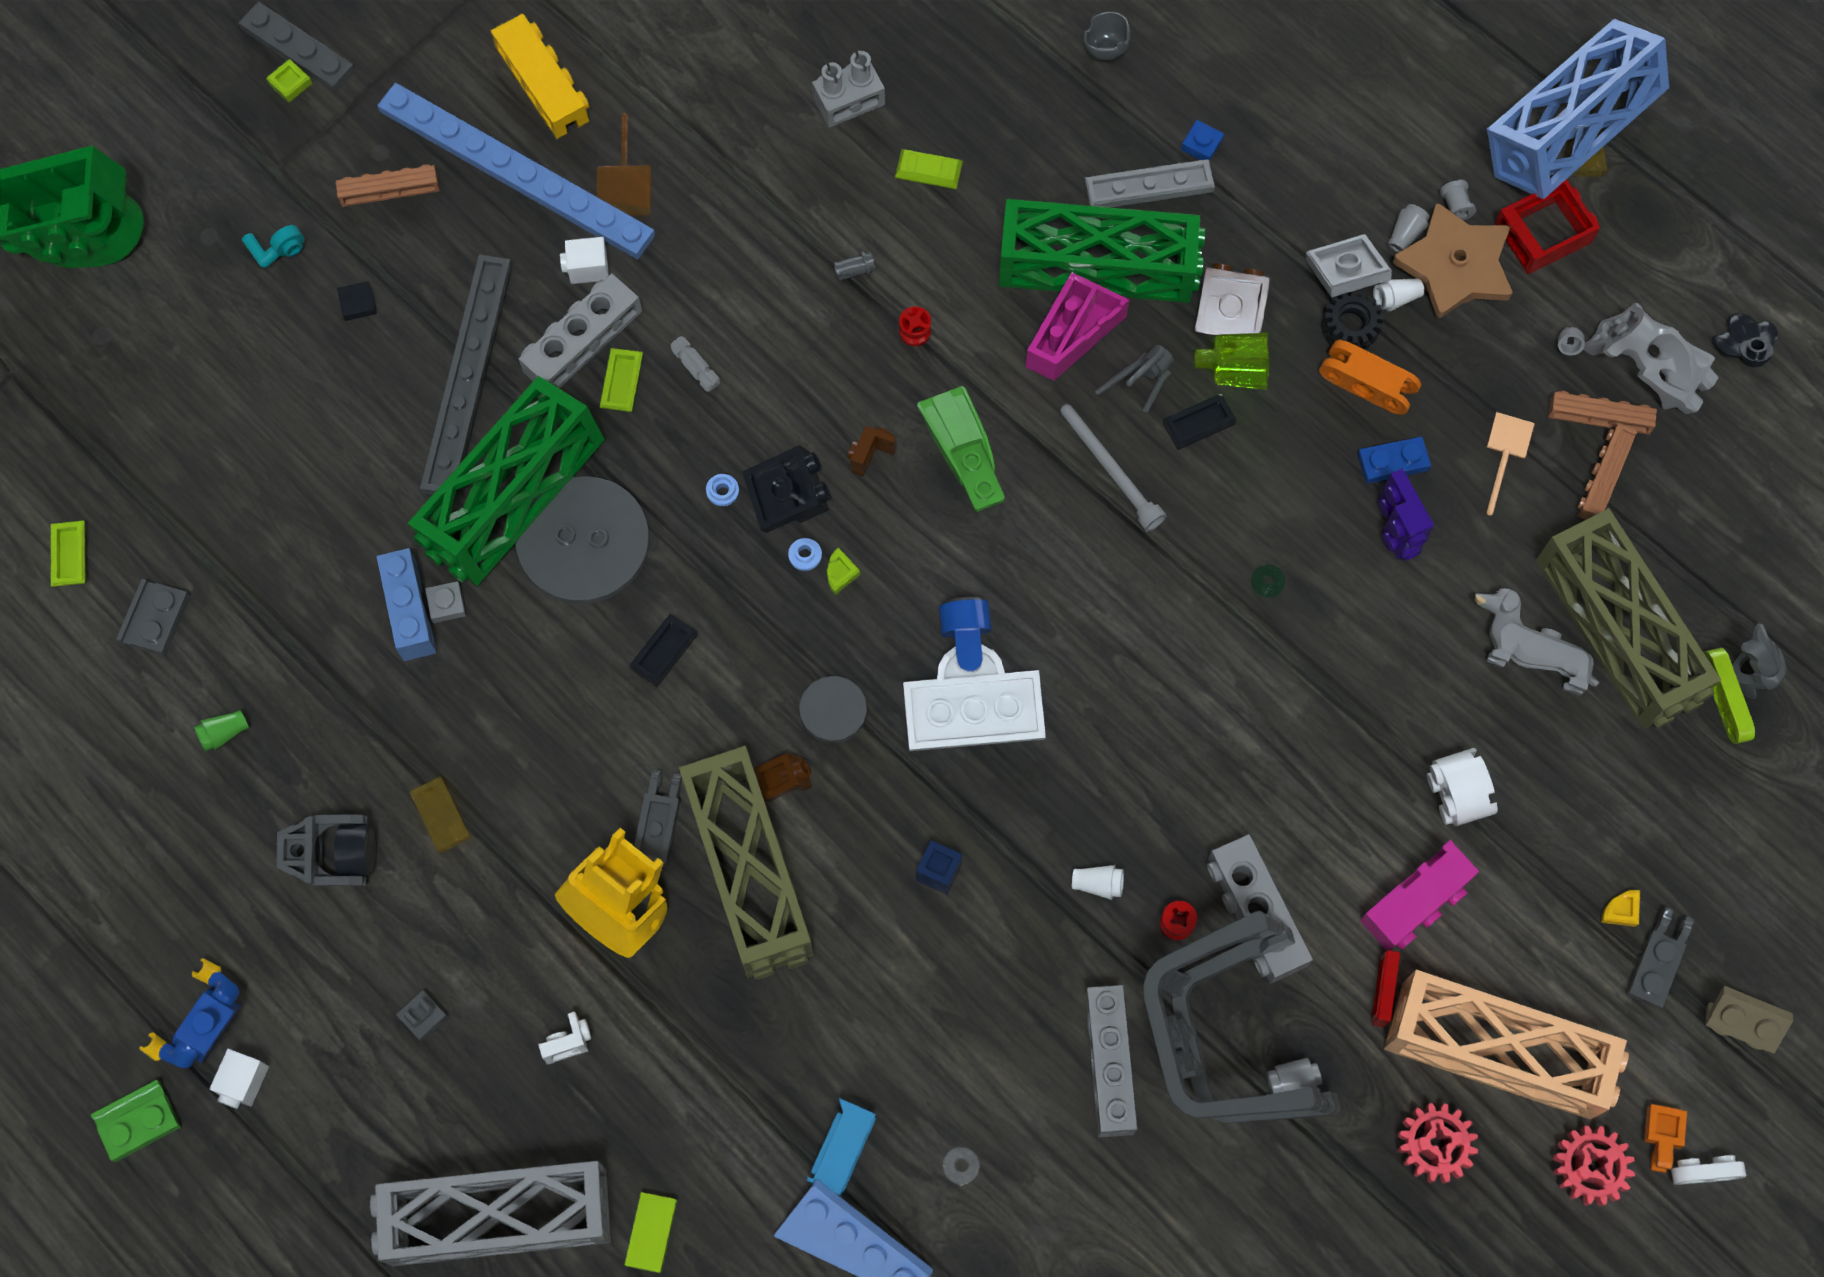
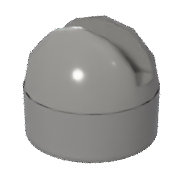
M1566 327L1560 332L1558 348L1563 354L1576 355L1584 349L1585 339L1580 329ZM1568 337H1573V344H1567Z

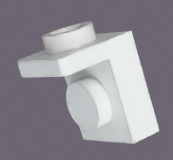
M575 1011L568 1013L573 1031L572 1034L567 1035V1032H558L546 1038L547 1042L539 1044L542 1058L547 1065L588 1052L586 1041L591 1039L590 1030L586 1019L579 1020Z

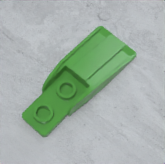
M961 386L919 402L918 409L939 451L960 485H963L973 509L978 512L1002 503L1005 496L994 474L995 464L989 441L966 388Z

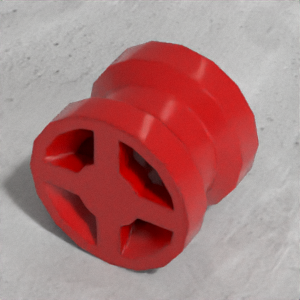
M918 306L909 307L901 313L899 318V334L905 344L916 347L925 344L929 340L931 335V316L924 308Z
M1185 901L1171 902L1165 907L1160 918L1162 933L1167 938L1176 941L1189 937L1197 923L1195 909Z

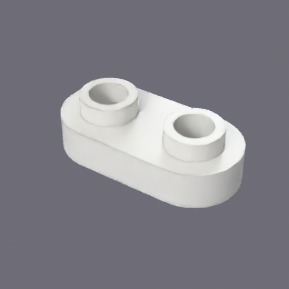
M1735 1155L1712 1158L1713 1164L1700 1165L1699 1158L1677 1161L1678 1168L1671 1169L1673 1184L1675 1185L1741 1179L1747 1176L1744 1162H1736Z

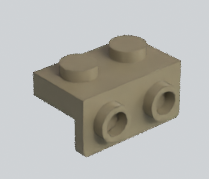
M1723 986L1714 1003L1709 1002L1706 1007L1707 1027H1710L1720 1035H1729L1744 1041L1754 1049H1763L1775 1054L1793 1023V1013L1726 986Z

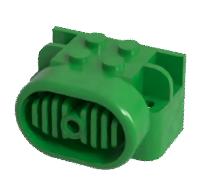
M93 145L0 169V241L2 248L11 254L25 252L39 262H47L63 268L101 267L122 260L139 242L144 226L143 213L139 204L126 194L127 171Z

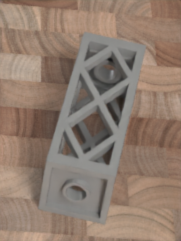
M598 1161L375 1184L376 1194L371 1195L370 1198L372 1217H377V1232H373L371 1238L372 1251L374 1255H378V1261L391 1266L611 1243L607 1171ZM584 1181L585 1195L562 1183ZM528 1187H532L524 1194H522L520 1197H518L516 1200H514L512 1203H510L508 1206H506L504 1209L498 1211L500 1208H502L504 1205H506L508 1202H510L512 1199H514ZM546 1188L575 1202L540 1230L510 1217L512 1213ZM510 1189L489 1206L466 1195L468 1193ZM432 1197H437L435 1200H433L431 1203H429L427 1206H425L423 1209H421L419 1212H417L415 1215H413L411 1218L407 1220L408 1215H410L412 1212H414L416 1209H418ZM452 1198L479 1211L478 1214L442 1241L414 1227ZM488 1217H491L488 1221H486L484 1224H482L480 1227H478L476 1230H474L460 1242H456L464 1235H466L468 1232H470L472 1229H474L476 1226H478L480 1223H482L484 1220H486ZM587 1218L586 1229L572 1230ZM500 1222L525 1234L478 1240ZM408 1234L430 1245L408 1247Z

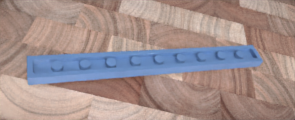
M397 83L392 86L377 105L379 112L591 234L603 237L605 242L637 260L655 237L654 229Z

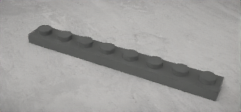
M486 255L478 256L420 486L422 494L433 495L465 458L512 268L510 259Z

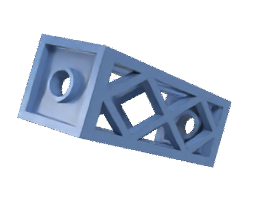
M1613 19L1487 129L1494 177L1528 193H1535L1542 199L1546 198L1669 89L1665 38ZM1602 58L1593 75L1583 79L1587 60ZM1563 78V80H1562L1561 84L1559 85V87L1554 88V89H1551L1555 84H1557V83ZM1629 90L1626 108L1611 111L1620 94ZM1606 98L1599 112L1590 114V111ZM1568 103L1567 108L1552 119L1560 104ZM1547 106L1538 124L1528 127L1532 108ZM1609 126L1596 138L1601 128ZM1575 137L1571 157L1556 159L1566 141Z

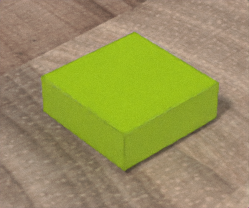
M290 59L266 78L268 84L288 103L312 84L310 77Z

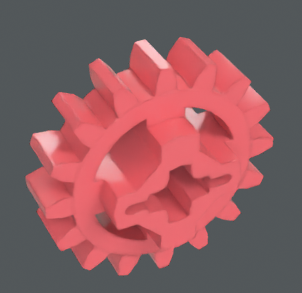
M1429 1103L1425 1107V1113L1418 1107L1412 1111L1415 1120L1407 1117L1402 1122L1408 1128V1131H1400L1397 1135L1400 1139L1405 1140V1144L1397 1148L1398 1152L1407 1153L1409 1156L1403 1162L1404 1166L1414 1164L1416 1166L1414 1171L1415 1177L1424 1172L1427 1173L1428 1183L1434 1182L1437 1175H1439L1443 1184L1450 1181V1173L1456 1179L1462 1177L1461 1167L1469 1169L1473 1166L1472 1161L1467 1157L1478 1153V1149L1470 1146V1142L1478 1138L1477 1134H1468L1467 1128L1471 1126V1120L1462 1123L1459 1120L1462 1111L1458 1109L1453 1114H1449L1448 1104L1445 1103L1440 1106L1438 1111H1436L1433 1103ZM1425 1122V1133L1421 1138L1415 1139L1418 1127ZM1444 1122L1452 1126L1456 1132H1453L1446 1126H1444ZM1436 1137L1439 1141L1443 1140L1445 1146L1439 1149L1438 1146L1431 1145V1140ZM1460 1147V1153L1458 1155V1158L1453 1164H1451L1450 1161H1452V1151L1455 1148ZM1419 1154H1422L1428 1159H1430L1432 1165L1426 1163L1419 1156Z
M1589 1125L1580 1129V1135L1575 1130L1569 1132L1567 1135L1570 1142L1562 1140L1557 1144L1563 1153L1553 1155V1160L1561 1163V1167L1555 1169L1553 1173L1554 1175H1563L1564 1180L1559 1185L1560 1189L1569 1186L1572 1189L1569 1198L1573 1200L1582 1195L1583 1205L1585 1206L1591 1205L1594 1198L1598 1206L1606 1205L1607 1197L1613 1202L1619 1200L1621 1197L1618 1190L1625 1192L1630 1189L1629 1184L1624 1180L1635 1176V1172L1627 1169V1164L1635 1161L1634 1157H1625L1623 1153L1629 1145L1627 1143L1618 1145L1615 1142L1618 1136L1616 1132L1611 1133L1607 1137L1604 1136L1603 1126L1597 1127L1593 1134ZM1592 1142L1604 1146L1606 1150L1595 1148ZM1572 1155H1573V1156L1575 1157V1159H1576V1160H1575V1166H1574V1170H1573V1171H1572V1167H1571V1158H1572ZM1596 1160L1599 1166L1592 1172L1588 1166L1592 1161ZM1614 1161L1616 1164L1615 1176L1612 1173ZM1581 1182L1592 1183L1595 1189L1599 1188V1190L1587 1188Z

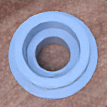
M718 474L708 481L706 494L713 504L728 506L738 498L739 485L732 476ZM722 487L729 490L725 495H719L717 491Z
M798 539L789 548V561L798 570H812L821 561V548L812 539ZM807 549L811 554L808 557H801L799 552Z

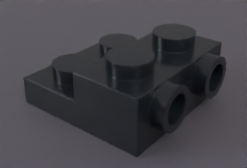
M798 445L742 471L761 531L768 533L794 520L802 523L829 511L826 501L831 500V494L825 482H820L817 472L822 467L814 452L810 453V451Z

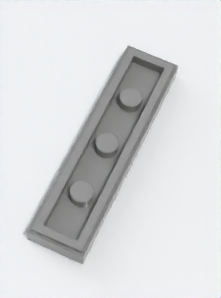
M1208 159L1085 177L1084 180L1089 206L1110 208L1214 192L1215 188Z

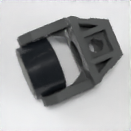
M308 816L303 821L277 832L276 868L315 886H366V877L363 876L373 875L376 864L377 843L373 825H367V816ZM339 825L334 842V861L338 876H333L323 870V832ZM304 847V853L301 855V849Z

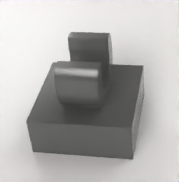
M423 990L396 1014L421 1042L448 1018Z

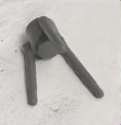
M1154 345L1148 353L1144 352L1136 361L1103 383V385L1095 390V394L1100 395L1140 367L1126 381V385L1131 386L1142 375L1150 379L1158 378L1142 409L1143 413H1147L1164 382L1171 375L1168 368L1174 362L1173 357L1164 347Z

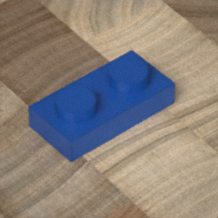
M1423 437L1359 449L1357 453L1366 484L1388 480L1392 472L1402 468L1406 475L1427 472L1431 468Z

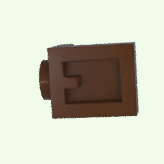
M785 753L754 768L763 799L766 802L777 799L796 789L807 790L812 787L809 778L811 776L810 767L798 755Z

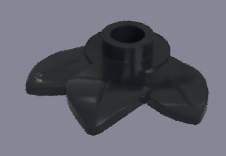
M1735 313L1729 319V332L1712 337V343L1724 355L1728 357H1741L1742 361L1750 367H1761L1772 358L1774 351L1772 345L1778 339V330L1771 321L1757 324L1754 318L1749 315Z

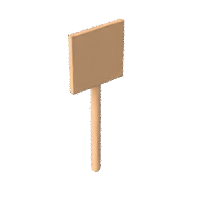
M1496 412L1487 448L1503 453L1489 501L1487 515H1493L1509 454L1525 459L1535 423Z

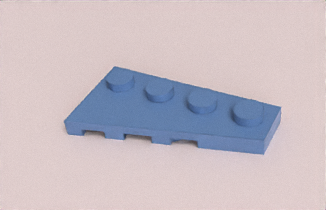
M819 1180L814 1182L774 1234V1237L857 1277H930L933 1272L931 1267Z

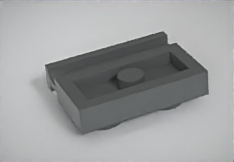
M141 579L116 640L120 644H127L136 649L165 657L188 604L190 595L183 590L158 583H150L147 580Z

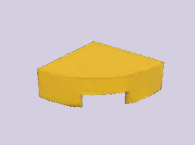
M1640 890L1626 891L1613 898L1603 910L1601 923L1632 927L1639 925Z

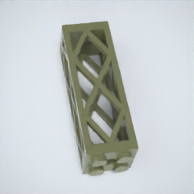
M1610 508L1551 537L1536 559V563L1643 730L1653 725L1660 729L1675 720L1674 716L1682 711L1685 714L1693 712L1704 704L1703 701L1715 694L1712 689L1721 681L1720 677ZM1592 549L1605 568L1592 562ZM1619 559L1629 564V579L1624 575ZM1592 573L1611 583L1613 591L1592 581ZM1577 587L1581 591L1585 605L1577 601ZM1600 597L1613 603V617ZM1622 609L1630 612V629L1623 626ZM1640 623L1652 641L1640 635ZM1667 633L1677 638V653L1672 649ZM1640 647L1660 657V666L1641 656ZM1624 661L1628 664L1633 679L1624 674ZM1648 672L1660 678V690Z
M746 746L679 767L746 977L754 976L755 980H760L775 974L774 969L788 965V968L792 969L805 965L809 962L808 958L814 956L811 940ZM746 780L749 791L738 782ZM706 793L703 809H701L697 796ZM723 795L749 815L742 846L716 826ZM762 830L777 875L755 858ZM714 847L737 865L730 895ZM750 877L778 899L771 932L767 931L743 911ZM789 914H791L796 931L785 934ZM741 930L757 944L747 948Z

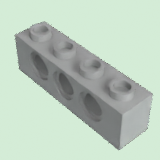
M612 273L605 280H599L592 287L591 293L582 301L575 302L569 308L566 316L559 322L552 323L546 329L542 338L535 344H529L523 350L519 358L523 373L532 381L540 376L560 388L642 312L639 297ZM600 309H608L605 314H595ZM577 330H585V333L580 336L572 335ZM552 352H562L558 357H549Z
M1250 834L1212 850L1208 858L1209 863L1206 864L1207 870L1215 883H1220L1225 893L1222 895V899L1230 914L1235 913L1237 919L1240 920L1250 915L1248 905L1257 903L1264 908L1266 915H1270L1275 920L1284 923L1292 929L1295 944L1253 959L1260 976H1266L1271 984L1307 968L1313 959ZM1236 872L1246 874L1249 878V885H1237L1232 878V874Z
M1123 985L1087 988L1085 993V1006L1098 1138L1134 1135L1137 1130Z

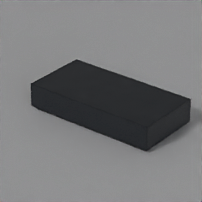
M1221 393L1165 418L1163 425L1176 449L1180 450L1234 426L1237 420Z
M669 614L629 665L630 669L658 687L698 636L697 632Z

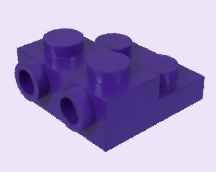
M1402 468L1390 474L1379 496L1378 504L1385 518L1389 517L1382 531V539L1386 548L1389 551H1393L1397 559L1403 558L1404 561H1407L1422 552L1421 549L1424 543L1428 541V536L1434 524Z

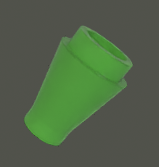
M241 710L200 720L201 724L193 727L205 752L210 749L216 751L240 732L249 728Z

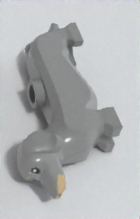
M1502 588L1495 594H1475L1474 597L1477 605L1494 614L1489 630L1494 650L1488 655L1487 662L1504 667L1506 662H1509L1511 659L1517 665L1525 668L1558 671L1562 676L1569 678V681L1563 684L1562 690L1579 696L1587 690L1588 684L1597 686L1600 683L1592 676L1594 661L1587 651L1561 640L1562 635L1555 630L1543 628L1541 632H1538L1523 625L1520 619L1521 600L1514 590Z

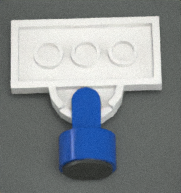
M961 597L943 601L942 605L939 606L941 636L955 638V647L943 656L938 666L937 679L903 682L909 751L1045 739L1039 670L1005 673L1002 660L996 652L981 644L980 635L992 631L989 602L982 597Z

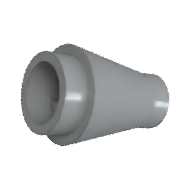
M1408 204L1405 209H1401L1388 246L1397 253L1409 247L1428 227L1429 214L1414 204Z

